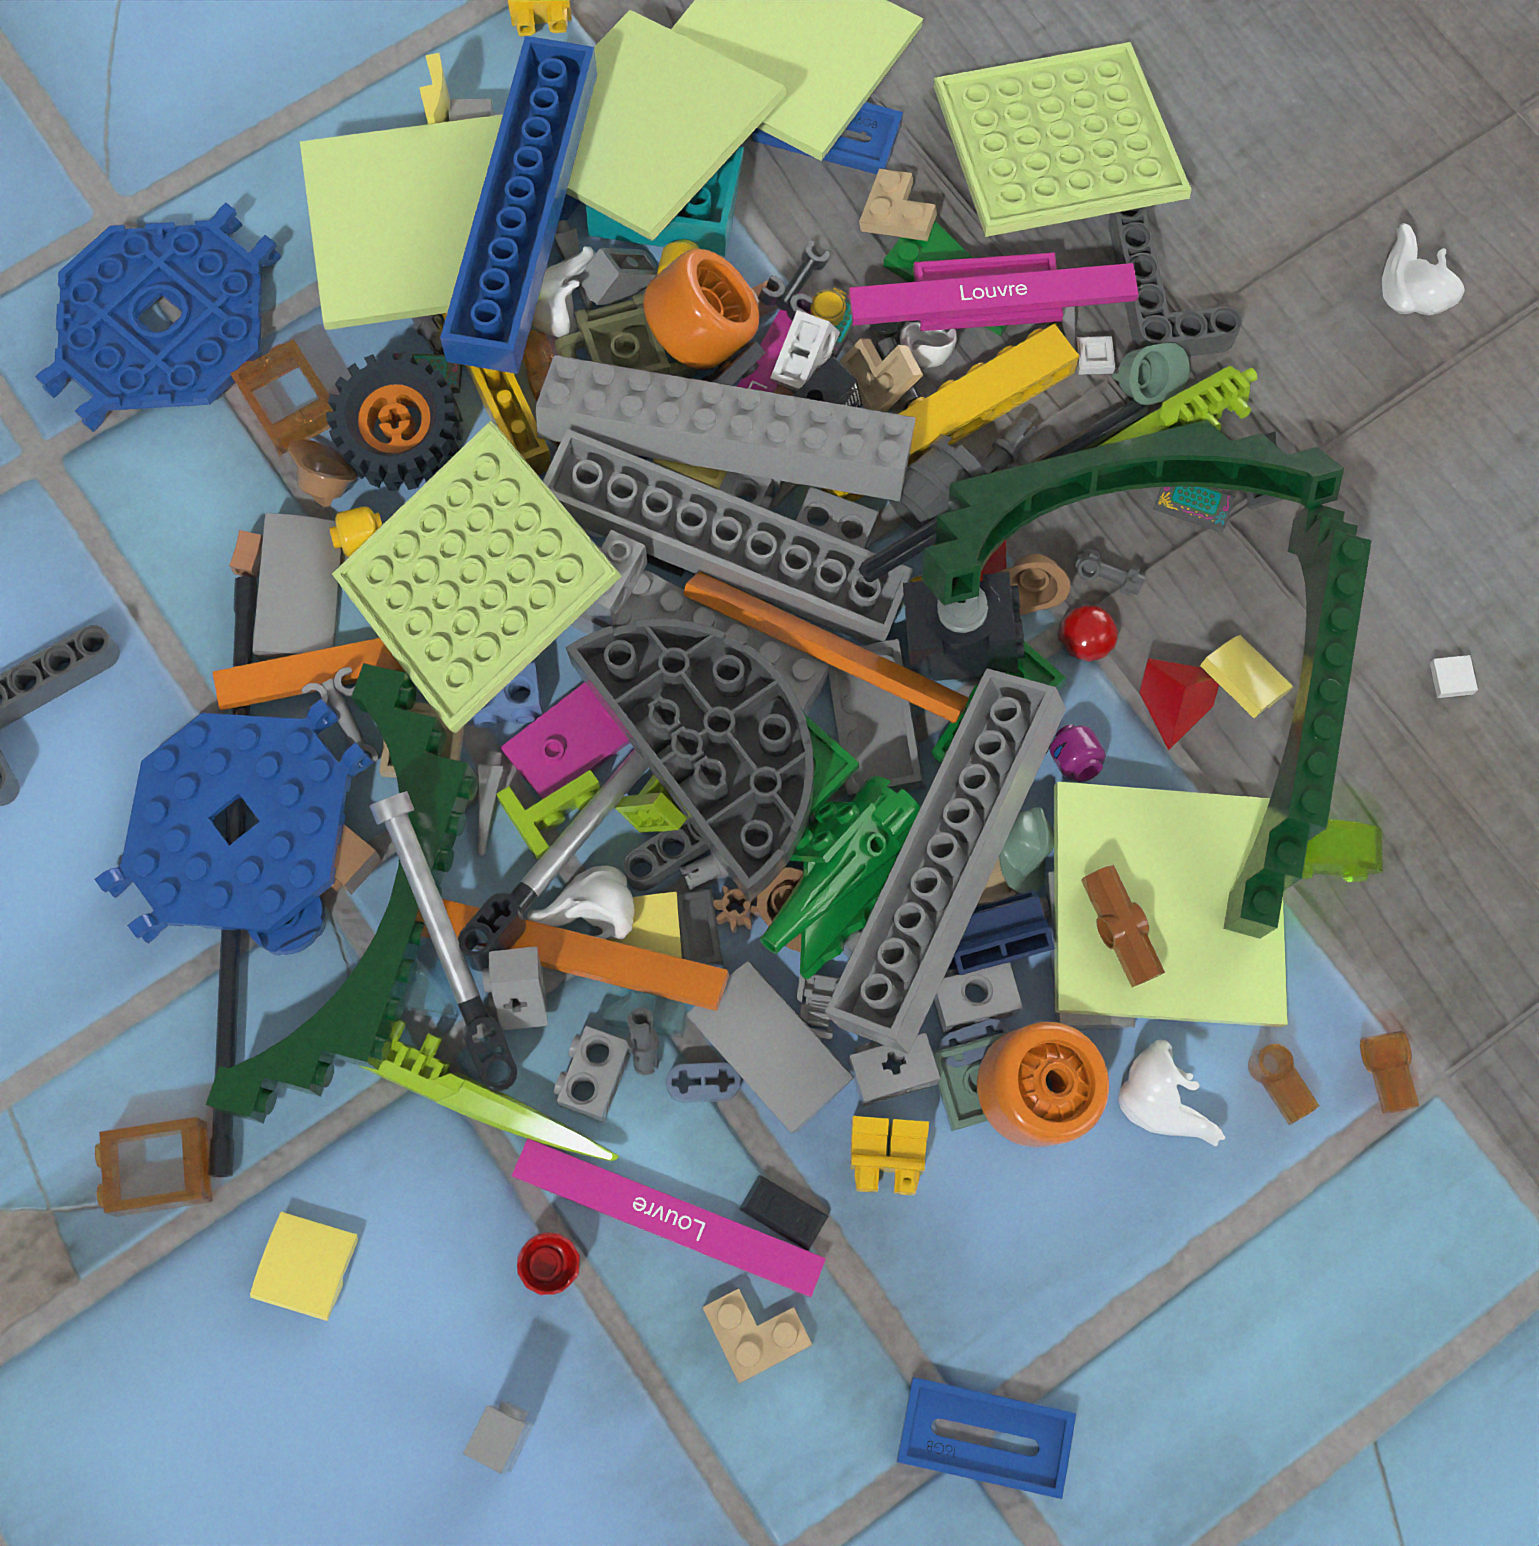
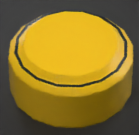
M823 290L813 296L810 315L827 320L833 326L838 325L843 320L846 306L842 295L833 290Z

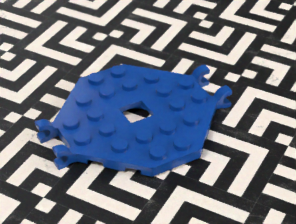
M224 203L210 220L195 221V225L175 226L174 222L145 224V228L126 229L124 225L109 226L58 272V286L60 288L59 304H57L56 314L58 348H55V361L49 367L40 371L35 377L43 384V389L53 398L64 389L68 377L89 393L92 398L80 405L75 412L82 418V423L92 432H95L101 426L105 419V413L111 410L210 405L261 357L262 268L274 265L282 257L275 250L277 247L276 243L267 235H264L250 252H247L227 234L236 232L242 226V223L235 217L237 215L236 210L228 203ZM163 296L182 313L181 317L167 330L155 333L143 324L138 317Z
M322 699L318 700L309 709L307 717L304 719L201 713L141 761L121 865L118 868L106 870L94 879L102 891H109L115 898L134 882L152 907L153 912L141 915L127 925L136 938L142 937L149 944L167 926L183 927L184 925L201 926L208 929L234 931L240 929L253 930L260 933H274L334 884L336 871L334 865L337 847L341 842L346 816L343 814L346 793L350 792L352 778L374 762L356 742L344 752L340 762L335 758L318 734L337 722L339 718ZM242 798L259 822L229 845L214 825L217 814L236 799Z

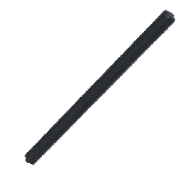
M1133 400L1027 464L1095 448L1145 417L1148 413V408L1146 405L1139 404ZM937 518L863 561L859 567V572L865 581L873 582L923 552L924 548L933 546L936 540Z

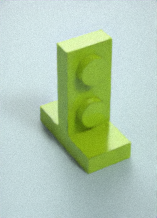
M589 770L527 810L523 808L510 786L501 790L496 795L500 805L538 861L550 848L540 834V831L546 829V831L552 830L564 822L567 814L577 808L582 810L599 791L600 785L592 771Z
M654 774L638 795L624 796L615 806V809L639 833L679 830L687 819Z

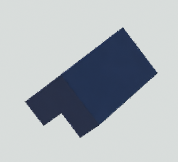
M1031 890L976 906L952 958L959 975L1055 949L1050 927L1044 919L1040 898L1036 891Z

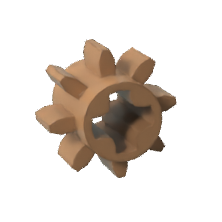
M723 886L724 896L722 900H713L714 908L723 910L716 917L718 925L727 921L730 924L731 932L734 934L737 931V927L746 926L747 929L751 930L752 916H761L757 906L751 905L757 901V896L749 902L739 887L729 890L726 886ZM736 902L738 906L744 907V912L739 914L736 910L731 911L730 905Z

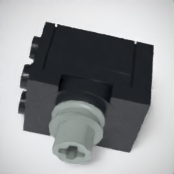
M1009 572L982 574L983 581H980L978 597L948 605H943L923 581L903 583L908 650L911 670L933 681L981 677L984 675L986 668L1006 674L1007 671H1009V674L1018 673V659L1025 658L1022 619H1020L1018 585H1010Z

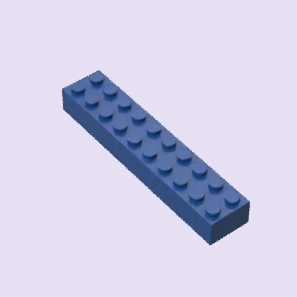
M525 36L440 337L446 362L515 374L519 373L597 78L595 48L593 46Z

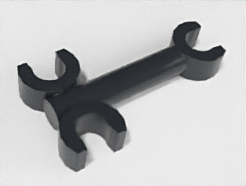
M813 241L808 242L801 257L803 263L785 287L784 282L780 278L771 275L766 285L767 288L763 287L758 296V299L765 305H776L780 310L786 311L791 321H793L797 310L809 312L813 299L806 294L798 293L813 271L823 269L830 258L829 251H826L821 257L812 253V248L815 244Z

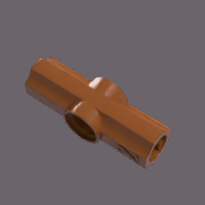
M1106 866L1081 879L1082 884L1098 915L1096 925L1099 935L1109 949H1114L1131 987L1138 986L1164 974L1163 966L1148 937L1149 924L1146 915L1137 903L1131 902L1115 866Z

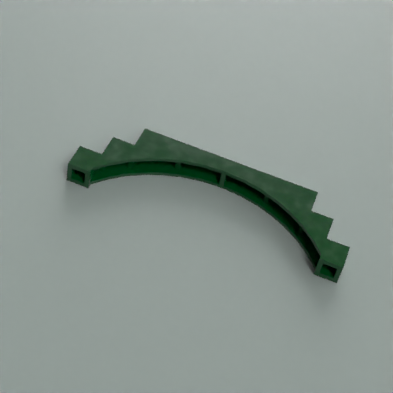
M1204 420L950 483L948 512L937 515L935 545L924 548L922 581L943 605L978 597L981 571L990 556L1006 539L1038 517L1065 505L1090 497L1153 487H1208L1273 496L1301 503L1307 509L1338 499L1344 468L1318 447L1287 455L1262 433L1230 441L1211 423Z
M1323 505L1304 508L1292 523L1288 552L1296 554L1299 559L1306 592V631L1300 683L1291 727L1273 792L1245 866L1234 889L1229 892L1223 928L1259 939L1278 928L1283 892L1302 879L1308 841L1325 830L1328 825L1372 540L1356 536L1358 526L1343 521L1344 511Z
M363 663L351 699L362 712L371 715L386 743L397 776L399 793L408 792L414 810L407 814L439 894L442 896L440 885L444 873L449 872L454 860V851L452 849L456 837L460 836L464 831L466 824L465 810L468 801L473 800L478 788L477 775L466 762L438 756V754L441 755L446 747V730L436 717L408 711L415 704L416 687L406 673ZM400 859L391 897L376 934L358 965L339 990L315 1015L283 1040L231 1068L219 1066L205 1105L222 1113L264 1124L266 1116L272 1112L276 1104L277 1093L275 1090L277 1085L321 1097L324 1087L327 1088L332 1081L334 1059L379 1070L381 1061L387 1059L391 1050L392 1039L390 1034L394 1022L400 1020L404 1011L405 1002L402 998L406 986L413 982L416 975L417 962L415 959L419 947L425 945L429 936L428 929Z

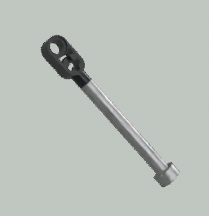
M635 749L510 894L498 893L491 896L461 930L458 936L459 948L463 952L468 965L473 970L482 972L483 969L489 968V952L511 949L526 929V920L523 915L648 769V766ZM487 943L482 950L472 951L476 945Z
M402 792L370 805V809L376 824L384 822L386 824L466 1024L463 1030V1038L478 1076L489 1089L494 1091L506 1090L514 1084L517 1078V1067L500 1025L487 1014L465 956L459 948L457 936L407 814L414 810L408 792ZM482 1024L487 1029L492 1028L493 1033L488 1035L491 1048L494 1050L499 1046L501 1048V1052L489 1053L481 1060L478 1055L487 1053L481 1041H473L472 1038L473 1035L478 1033L476 1026ZM497 1060L504 1061L508 1067L505 1079L500 1082L489 1081L487 1077L488 1066Z

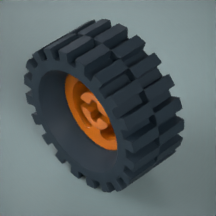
M393 351L383 352L384 360L377 362L373 354L364 357L367 366L359 369L356 363L347 368L351 375L348 381L341 376L338 378L335 386L340 392L339 396L330 393L328 404L333 412H326L327 423L332 429L329 431L330 436L346 463L358 477L363 479L365 476L370 485L379 488L383 481L388 490L398 491L399 482H404L408 490L417 489V479L423 477L427 482L434 476L432 471L437 467L441 469L448 462L446 459L447 455L453 457L460 450L455 440L463 439V429L460 425V422H463L461 411L444 376L438 369L434 371L427 360L421 358L417 364L413 354L403 352L401 360H397ZM407 406L417 409L421 413L422 420L418 432L414 428L415 422L406 408ZM377 418L382 423L379 426L390 442L388 444L374 438V425ZM400 421L398 424L399 428H396V422Z

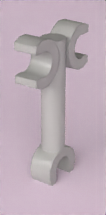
M351 667L340 669L336 673L335 678L321 683V685L317 683L305 685L301 689L303 694L315 690L321 694V699L326 705L329 701L333 711L339 718L338 722L349 745L352 746L356 742L362 750L368 751L371 754L374 762L378 761L379 754L377 750L365 743L343 695L352 696L355 688L354 686L351 689H346L342 685L343 677L353 672Z

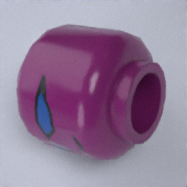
M1066 725L1057 731L1049 749L1051 757L1062 776L1078 782H1085L1097 776L1102 771V765L1106 758L1105 750L1095 732L1085 725Z

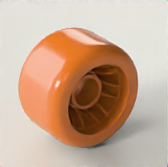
M693 249L684 252L649 282L644 292V314L653 335L673 358L688 367L708 370L719 366L745 346L758 330L759 309L751 288L732 264L712 251Z
M1038 1022L1008 1032L990 1046L978 1070L977 1093L985 1117L999 1134L1019 1145L1048 1147L1074 1141L1088 1133L1097 1124L1108 1101L1109 1076L1101 1053L1086 1035L1076 1028L1063 1023ZM1047 1075L1052 1083V1091L1046 1085Z

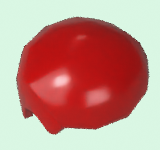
M1085 605L1071 610L1060 621L1058 640L1064 644L1070 656L1091 662L1103 659L1115 648L1118 640V629L1112 616L1106 610L1098 606Z
M539 1233L531 1237L520 1249L517 1256V1274L524 1286L538 1295L559 1294L567 1289L578 1277L580 1255L573 1242L560 1233Z

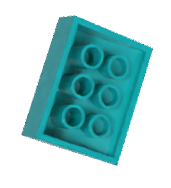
M739 146L653 241L587 205L588 236L665 247L676 240L686 239L696 243L700 249L709 250L725 257L732 229L744 147Z

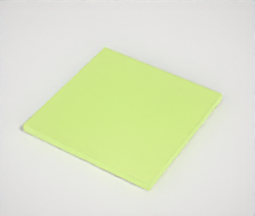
M694 0L671 30L785 85L787 95L757 128L822 161L921 29L923 18L887 0Z
M629 10L594 46L597 78L566 194L653 241L784 99L787 92L785 85Z
M1131 42L934 78V89L985 237L1190 199L1191 187Z
M503 114L300 141L325 330L448 312Z
M491 421L332 573L450 731L455 733L622 577L501 430Z
M1057 782L1054 785L1055 1013L1284 1027L1288 1025L1283 898L1278 928L1261 939L1223 929L1229 892L1234 889L1245 866L1270 798ZM1106 866H1115L1131 902L1137 903L1144 911L1149 924L1148 937L1165 971L1164 974L1135 987H1131L1114 949H1109L1102 941L1096 925L1098 915L1081 881L1083 877Z

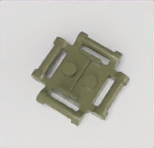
M643 293L633 295L632 300L598 309L574 311L579 332L562 336L554 343L558 355L562 357L578 359L576 355L577 349L585 348L591 362L689 379L698 372L697 369L688 367L676 359L675 363H668L664 348L657 341L647 323L643 308Z

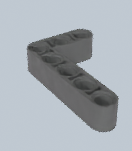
M1146 207L1111 213L1108 227L1116 265L1133 263L1135 274L1145 277L1140 278L1135 275L1139 294L1137 301L1124 302L1134 349L1138 350L1161 343H1176L1184 349L1189 357L1222 353L1232 348L1242 326V317L1235 309L1231 307H1216L1169 313ZM1141 305H1147V306L1151 307L1152 309H1146V308L1142 307ZM1217 327H1219V328H1224V329H1226L1228 332H1223V331L1219 330ZM1183 332H1189L1193 336H1187ZM1147 336H1154L1158 340H1152Z
M89 625L1 673L0 699H2V702L0 704V729L112 667L120 655L117 643L103 627ZM104 642L103 647L99 651L91 652L96 644ZM70 661L69 666L65 670L58 671L61 664ZM36 680L35 685L31 689L25 690L26 685L30 681ZM0 750V778H2L0 784V806H4L16 799L20 786Z
M814 815L809 818L807 826L816 818ZM686 819L679 830L661 831L626 855L623 869L627 882L633 889L647 891L678 872L680 867L687 866L709 852L710 849L688 819ZM671 842H678L684 846L683 852L677 856L667 855L663 850ZM797 861L802 867H804V861ZM638 863H647L652 867L651 872L644 877H637L631 873L633 867Z

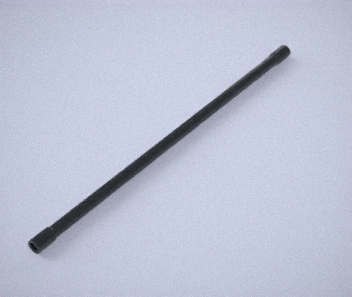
M248 576L237 577L234 583L233 610L235 613L233 667L252 664L257 580ZM250 705L232 708L231 715L250 716ZM242 798L236 799L226 807L225 839L229 845L245 833L246 803ZM240 929L235 931L221 930L215 1076L219 1066L231 1068L236 1063ZM213 1109L212 1137L209 1142L208 1177H232L234 1162L233 1115Z

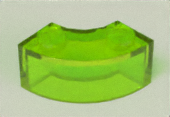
M1328 819L1327 828L1308 841L1302 879L1312 878L1313 874H1326L1344 877V880L1348 882H1362L1368 880V875L1383 873L1382 833L1379 827L1354 821Z

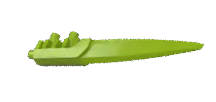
M1228 366L1164 401L1161 408L1133 423L1099 446L1207 420L1220 431L1222 425L1218 422V419L1222 417L1224 409L1227 408L1230 412L1234 411L1241 419L1250 414L1251 407L1246 402L1249 401L1250 383L1258 379L1257 373L1251 367L1240 373V371L1232 366Z
M402 1019L394 1022L390 1034L392 1039L391 1050L387 1059L381 1061L379 1070L358 1065L442 1106L512 1134L607 1161H615L619 1157L618 1154L560 1121L500 1091L491 1090L485 1084L461 1072L448 1074L452 1063L434 1057L442 1038L428 1033L420 1050L411 1044H405L399 1041L407 1024Z

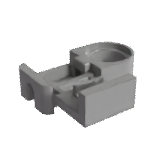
M800 974L797 999L802 1002L803 996H806V1004H801L800 1017L807 1025L827 1028V1031L811 1028V1030L819 1038L832 1040L833 1028L829 1027L830 1017L825 1013V1010L840 978L814 974L811 978L804 979Z

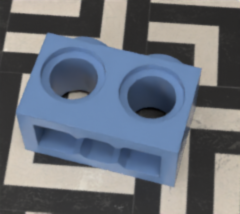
M536 663L528 664L467 722L468 725L485 729L496 726L497 722L512 721L515 724H527L543 715L540 679ZM526 690L530 692L528 698L523 701L512 699V696L517 691Z

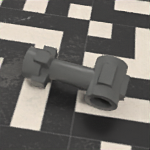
M1088 549L1078 554L1075 560V567L1078 568V574L1081 579L1090 581L1098 576L1120 584V592L1129 595V593L1137 595L1145 579V574L1140 573V569L1132 565L1125 571L1101 562L1099 552L1093 549Z

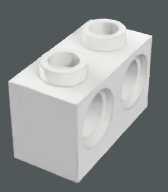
M797 310L770 378L778 385L780 384L796 393L830 358L840 332L829 321Z

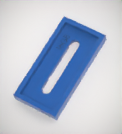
M865 102L846 127V130L857 133L865 132L866 135L871 137V141L861 142L840 136L823 160L877 175L879 169H886L902 123L903 112ZM759 128L753 131V141L813 157Z
M912 1377L896 1462L1062 1499L1076 1413ZM936 1419H944L1033 1439L1038 1444V1452L1034 1456H1027L937 1436L932 1432L931 1424Z

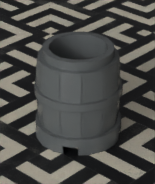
M941 434L929 446V451L907 468L900 501L889 500L897 514L914 530L937 518V515L948 511L950 483L987 474L976 458L962 445H959L956 449L948 445L947 443L952 438L947 435Z

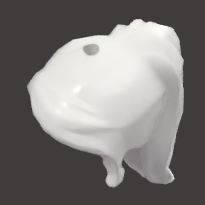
M1400 224L1399 228L1396 229L1397 241L1389 254L1382 276L1383 298L1387 304L1398 314L1416 312L1423 315L1439 314L1458 304L1462 299L1465 289L1459 277L1446 266V249L1439 250L1437 254L1439 262L1436 265L1424 259H1417L1416 236L1410 225Z
M584 246L582 252L546 269L540 290L541 300L537 301L532 320L533 325L538 330L559 338L576 333L578 327L573 317L572 292L580 285L577 278L597 253L592 247Z
M605 865L592 867L576 875L553 903L545 909L530 910L527 913V918L530 921L558 927L572 923L579 917H582L593 926L603 929L604 933L594 937L624 939L632 931L635 908L631 891L627 888L626 875L615 867Z
M1156 1040L1153 1044H1150L1149 1048L1140 1053L1130 1067L1129 1081L1125 1082L1119 1089L1118 1102L1124 1114L1131 1122L1151 1133L1199 1137L1215 1147L1218 1146L1220 1140L1225 1139L1222 1130L1216 1124L1210 1122L1205 1116L1194 1109L1181 1104L1177 1085L1180 1084L1189 1090H1196L1200 1085L1197 1081H1190L1193 1079V1074L1186 1073L1175 1066L1172 1045L1166 1040Z

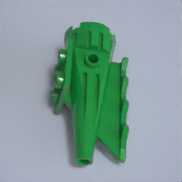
M869 777L852 802L830 801L819 807L814 814L816 818L805 828L802 839L790 859L791 861H804V874L765 933L760 937V941L769 951L778 954L783 947L801 934L800 974L804 979L811 978L827 961L840 955L844 950V941L852 933L865 927L869 913L873 910L897 859L895 856L900 853L921 808L913 797L902 788L898 793L888 788L887 786L892 781L884 777Z

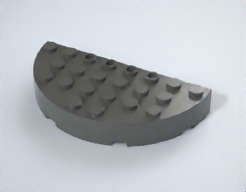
M636 620L635 624L617 628L609 626L600 629L568 645L566 650L572 666L748 901L753 900L774 881L792 858L804 834L813 802L814 767L810 734L803 710L783 676L768 660L747 644L744 646L740 642L726 636V633L721 630L684 620Z

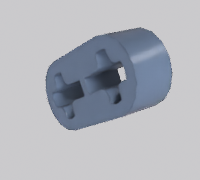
M988 1019L947 1034L938 1043L937 1051L948 1049L950 1047L949 1040H954L957 1045L976 1041V1039L987 1034L986 1027H991L993 1032L1008 1033L1010 1030L1002 1021ZM991 1045L963 1052L964 1059L961 1061H956L954 1056L942 1058V1060L949 1066L963 1067L982 1060Z
M729 1063L681 1064L673 1067L667 1074L665 1083L671 1098L678 1102L727 1101L735 1097L740 1090L741 1078ZM719 1072H727V1077L734 1079L735 1083L728 1085L726 1092H720L718 1085H706V1080H716L719 1078ZM682 1073H686L691 1081L701 1080V1085L689 1086L688 1093L685 1094L680 1093L679 1087L672 1086L673 1081H678Z

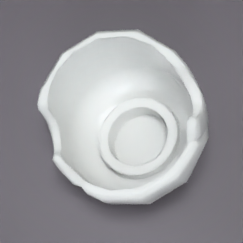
M919 321L910 322L900 334V345H907L918 366L923 368L942 365L951 356L957 341L954 328L950 329L949 332L945 330L920 331Z

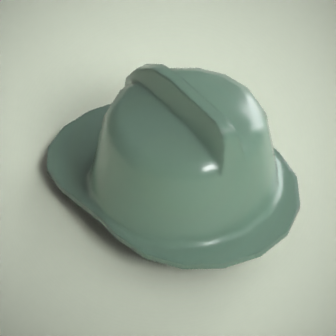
M1161 343L1133 350L1124 356L1119 372L1113 373L1112 379L1119 381L1121 390L1129 397L1134 398L1139 404L1149 405L1166 401L1179 394L1186 385L1190 369L1188 356L1184 349L1176 343Z
M1035 807L1027 811H1019L999 855L1002 875L1007 884L1018 894L1031 890L1038 892L1041 889L1045 880V858L1054 848V830L1045 818L1042 808Z

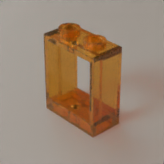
M294 339L285 344L276 345L269 353L254 361L243 363L236 371L230 373L240 394L279 456L288 452L287 448L290 442L300 439L309 440L330 428L326 418V412H333L328 404L330 395ZM298 368L318 400L271 424L252 392Z
M193 1117L99 1132L100 1143L95 1145V1161L97 1166L101 1168L102 1183L97 1186V1200L100 1208H104L105 1214L119 1217L212 1202L211 1177H208L209 1146L207 1122ZM181 1134L185 1190L121 1200L118 1143Z

